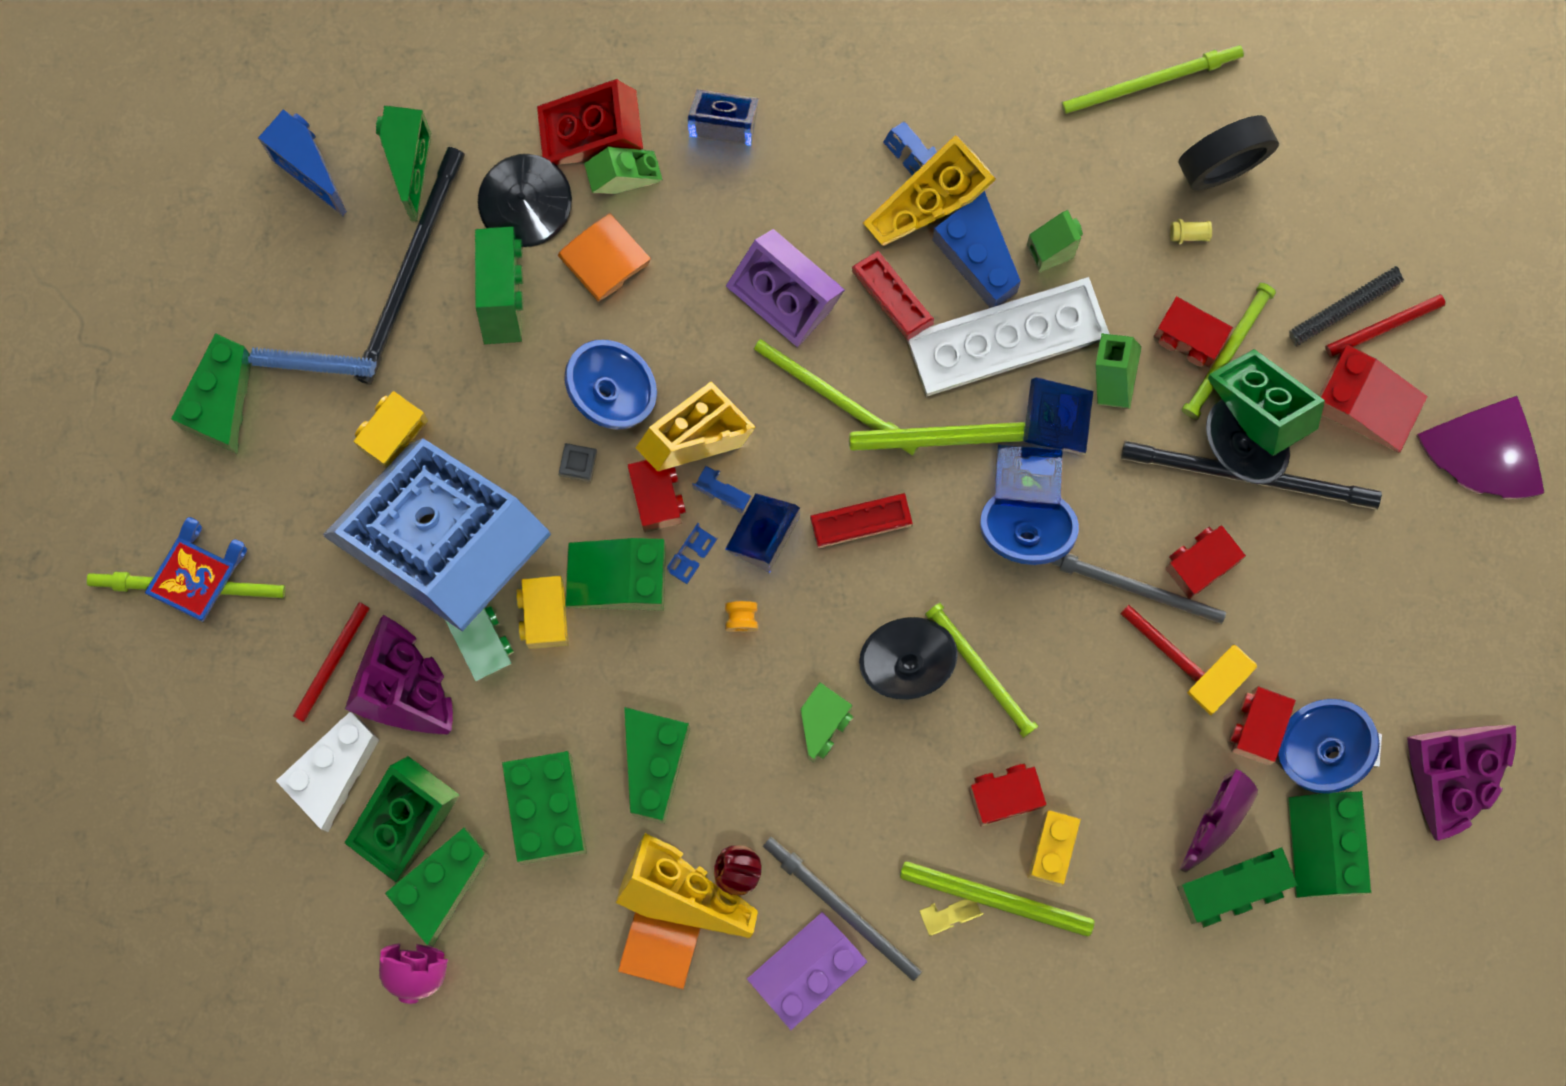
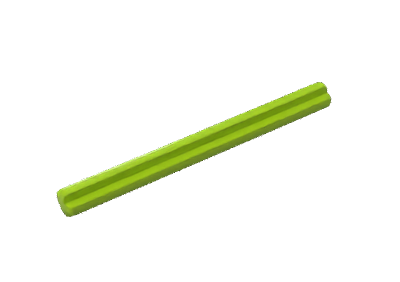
M1037 422L855 431L849 435L850 450L856 451L1034 441L1039 438V432L1036 427Z
M908 861L904 862L900 872L901 879L1086 937L1090 936L1093 932L1094 920L1092 918Z

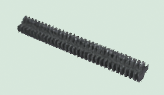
M1394 266L1388 272H1384L1378 278H1374L1375 280H1371L1368 284H1364L1365 286H1361L1355 292H1351L1345 298H1341L1335 304H1331L1325 310H1321L1315 316L1308 318V320H1305V323L1302 322L1295 326V329L1289 330V336L1293 344L1297 346V343L1299 345L1301 342L1304 343L1311 336L1314 337L1321 330L1324 331L1331 324L1337 323L1338 320L1340 321L1341 318L1347 317L1354 310L1360 309L1364 304L1370 303L1377 296L1383 295L1387 290L1389 291L1394 286L1396 287L1397 284L1399 285L1400 282L1404 281L1399 268Z

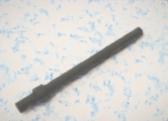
M1070 553L1059 560L1049 563L1060 567L1059 570L1071 575L1075 572L1220 624L1223 623L1226 616V611L1080 561L1078 556Z
M772 836L768 839L763 847L782 863L781 868L790 876L794 874L912 981L921 974L922 971L808 870L802 864L803 860L796 853H789Z

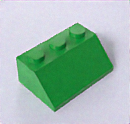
M1335 792L1288 797L1293 873L1298 885L1295 887V897L1353 896L1371 893L1363 792Z

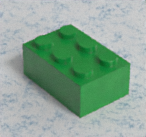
M569 751L502 762L517 862L524 865L587 854L573 760Z

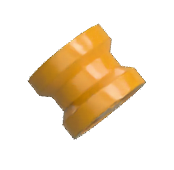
M734 601L725 603V611L728 613L729 619L725 623L726 631L753 632L758 630V623L754 620V614L757 612L756 602Z

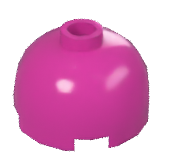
M400 944L389 945L381 949L379 977L382 985L392 995L398 997L400 1002L415 1004L418 1003L419 999L431 996L441 987L446 975L448 959H444L443 951L425 945L416 944V951L400 950Z

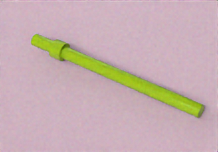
M1241 45L1220 52L1212 50L1203 53L1201 58L1062 102V108L1064 113L1068 114L1205 69L1209 72L1221 68V64L1244 57V52Z
M762 339L755 345V351L871 429H900L890 421L888 423L884 422ZM919 447L901 449L913 456Z
M114 572L113 575L88 573L87 586L109 587L113 591L128 592L129 589L147 590L154 577L130 576L129 572ZM227 582L220 595L284 598L285 585Z

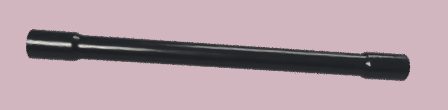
M448 147L445 152L430 196L369 345L362 355L364 360L372 358L373 362L376 361L375 373L372 377H366V375H356L353 377L361 383L372 385L395 321L451 184L456 179L465 154L456 148Z
M1127 440L1123 444L1121 459L1143 464H1156L1247 482L1230 473L1219 460L1159 449L1152 445ZM1286 473L1271 483L1257 484L1343 501L1350 505L1378 510L1382 491L1355 485L1346 486Z

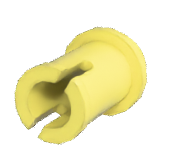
M1178 219L1177 222H1171L1170 239L1171 241H1176L1177 244H1182L1183 241L1209 242L1212 238L1211 221L1184 222L1183 219Z

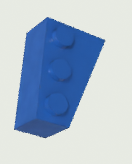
M983 191L973 202L961 207L935 227L932 240L989 308L1005 303L1018 292L1021 280L986 193Z

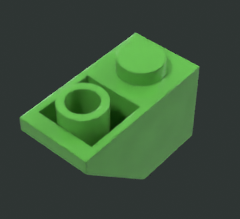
M607 147L584 163L592 193L618 194L663 180L654 151Z
M1069 210L1060 213L1029 234L1027 246L1039 272L1075 257L1083 231L1078 219H1072Z
M1101 334L1096 360L1097 404L1130 409L1142 348L1134 337Z
M821 682L801 708L808 759L813 763L818 756L822 759L826 757L834 745V742L830 740L837 729L843 732L854 717L850 714L852 704Z

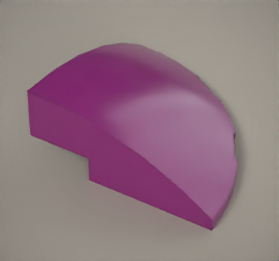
M1518 396L1467 413L1416 435L1425 453L1438 469H1445L1457 479V484L1478 494L1486 492L1500 495L1503 499H1523L1544 494L1536 450Z
M383 615L364 653L345 710L364 718L405 730L448 735L452 729L453 708L451 697H445L441 685L444 678L443 673L432 656L423 658L415 646L416 637L394 620Z
M1516 725L1472 727L1407 737L1417 793L1434 840L1439 841L1452 837L1471 827L1472 823L1470 821L1482 809H1490L1503 790L1500 782L1505 769L1512 767L1514 761Z
M1235 769L1224 776L1211 807L1207 808L1203 814L1179 870L1187 872L1206 860L1237 830L1257 797L1258 789L1254 782L1242 771Z

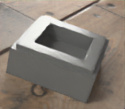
M565 443L558 473L559 477L591 482L598 452L597 449Z

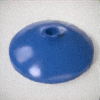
M611 340L590 341L580 346L567 362L564 377L567 393L578 411L593 423L609 429H628L643 422L652 412L657 398L654 375L644 359L628 346Z
M1017 487L1019 489L1042 490L1032 487ZM1011 488L996 494L986 503L981 513L980 530L988 546L1000 556L1020 564L1041 565L1059 560L1072 550L1077 541L1079 523L1073 509L1059 496L1049 492L1015 490Z
M1324 699L1302 707L1290 717L1278 754L1283 769L1294 783L1316 793H1335L1351 788L1368 775L1377 760L1380 741L1373 720L1361 707L1341 699ZM1332 752H1339L1337 757L1329 758Z

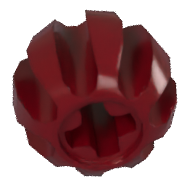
M729 846L724 848L718 855L714 865L715 883L722 891L731 895H745L752 892L761 877L762 866L760 857L753 849L746 846Z

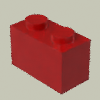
M1176 296L1160 323L1154 338L1158 339V343L1165 349L1170 351L1177 350L1187 355V360L1192 364L1200 367L1205 365L1210 368L1233 327Z
M647 460L627 464L644 533L682 524L680 514L686 513L682 494L675 495L673 483L678 482L675 467L657 471Z
M1222 525L1214 531L1209 526L1195 537L1198 543L1189 549L1184 545L1169 556L1172 562L1165 569L1189 599L1193 598L1246 557Z
M1259 686L1253 689L1251 693L1246 692L1240 707V711L1245 712L1241 724L1236 723L1230 736L1229 742L1234 743L1231 752L1268 766L1275 763L1296 700Z
M1025 763L1007 768V775L995 778L993 773H988L974 778L976 784L970 785L969 791L980 826L1042 809L1047 805L1035 766L1026 768Z

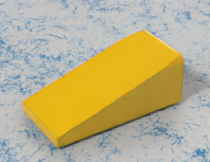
M1232 645L1192 686L1187 694L1211 716L1253 673L1257 665L1239 647Z

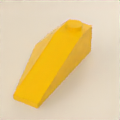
M955 135L870 215L863 224L880 244L885 246L973 202L996 178L977 155Z
M644 833L621 882L616 904L648 918L751 938L758 910L738 895H731L722 891L717 885L706 878L708 872L699 866L695 869L681 858L683 853L676 847Z

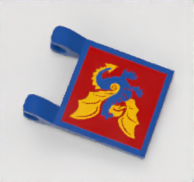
M188 517L182 525L177 540L145 591V594L204 622L234 569L247 554V548L243 542L234 539L228 546L224 559L192 544L200 535L202 526L198 520Z

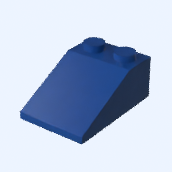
M283 109L258 139L274 163L343 216L347 211L314 141L316 136L308 129L310 127L309 123L299 114L295 113L291 116Z

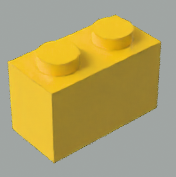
M392 391L389 396H384L380 399L375 407L376 413L369 422L364 421L355 432L356 438L353 441L359 450L384 468H387L415 439L429 421L424 412L395 391Z
M562 577L521 579L522 589H517L518 609L524 608V621H519L520 640H526V645L529 649L569 646L564 581Z
M1050 810L1044 813L1028 878L1058 887L1064 885L1081 819Z

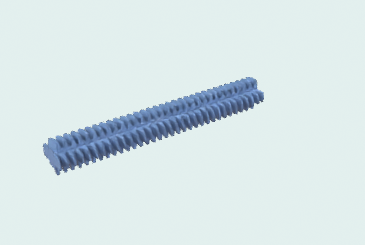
M252 347L248 357V362L252 363V366L260 365V367L290 368L313 372L324 371V373H343V375L350 374L354 376L366 375V377H372L377 367L376 361L373 362L372 358L364 360V357H362L361 360L360 357L358 359L354 357L353 359V356L345 358L344 355L342 358L341 355L339 357L335 355L334 357L333 354L330 357V354L328 356L324 354L323 356L322 353L319 356L318 353L311 355V352L309 354L301 352L300 354L299 351L296 354V351L293 353L290 351L289 353L288 350L286 352L282 350L281 352L279 349L277 352V349L275 351L271 349L270 351L269 348L266 351V348L258 350V347H256V350Z

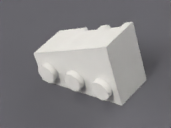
M349 712L280 776L276 782L321 830L329 832L335 816L342 804L345 803L350 789L356 778L360 776L379 739L358 716Z

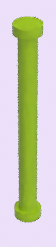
M1259 283L1256 288L1258 293L1189 404L1185 403L1181 410L1185 415L1192 419H1199L1202 414L1200 409L1214 388L1208 380L1209 374L1231 361L1268 299H1273L1276 291L1270 285Z
M941 603L936 604L926 612L927 618L929 620L933 619L952 635L958 652L1021 730L1019 733L1021 737L1025 738L1039 726L1035 721L1031 723L943 612L944 606Z

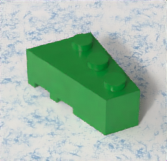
M514 227L475 229V308L484 345L522 342L521 311H524L523 292L519 289V284H523L522 265H518V259L523 258L522 239H516Z
M215 333L171 418L180 429L238 454L239 430L243 421V404L245 395H247L251 363L248 362V357L250 356L248 350L243 345Z
M624 707L630 813L635 817L665 824L690 732L689 723Z
M462 828L385 894L425 944L433 947L448 920L451 919L456 911L455 909L463 896L468 892L490 856L470 831Z
M1281 847L1177 886L1191 924L1201 922L1204 928L1222 921L1220 914L1231 910L1234 916L1253 909L1251 903L1263 899L1265 904L1282 899L1284 898L1282 891L1298 885L1284 850Z

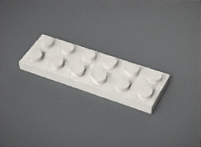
M1087 277L931 326L907 342L927 397L1100 342L1101 334H1109L1090 279Z

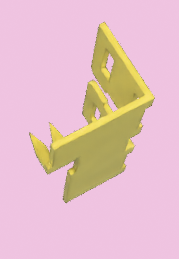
M967 899L949 905L948 908L937 912L935 903L919 911L929 937L954 927V925L950 926L953 923L959 921L962 924L984 915V913H981L977 902Z

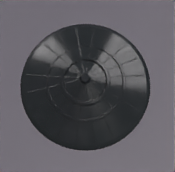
M533 154L513 155L498 162L484 177L478 193V210L485 227H514L516 239H522L523 247L536 246L554 237L566 223L572 205L570 185L562 170L553 162H550V160Z
M1220 400L1212 407L1207 417L1206 432L1210 447L1219 462L1230 473L1250 483L1267 484L1279 479L1288 467L1290 447L1274 456L1248 437L1223 400Z
M919 617L896 619L879 627L866 640L859 658L860 671L865 682L874 691L883 696L903 700L920 698L936 691L950 678L957 663V646L952 635L944 627L932 620Z

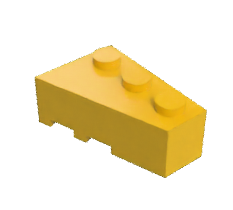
M709 382L650 426L636 446V449L657 471L741 448L756 427L712 382Z

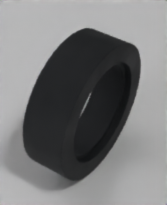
M1251 116L1228 124L1199 140L1183 153L1178 163L1192 190H1206L1224 184L1253 169L1277 150L1279 142L1265 116Z

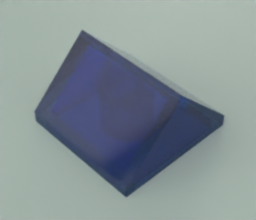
M697 89L688 114L689 136L752 145L759 98Z
M755 493L725 550L770 573L800 518V507L796 504Z

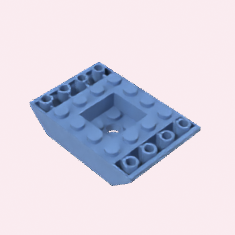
M423 438L411 442L323 535L336 546L463 632L550 537L551 533L516 497ZM435 514L430 522L420 523L423 516Z

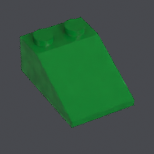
M384 105L383 116H378L376 134L380 136L381 145L384 148L404 208L410 220L417 222L431 130L423 110Z
M1255 349L1210 373L1208 376V380L1248 437L1273 456L1319 428L1325 400Z
M626 538L569 543L566 608L664 611L665 540Z
M407 756L389 766L344 844L394 882H398L445 821L460 794Z

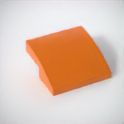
M611 213L583 231L558 253V257L598 302L621 288L626 279L647 267L651 260Z
M635 912L618 972L684 989L701 928L648 918Z

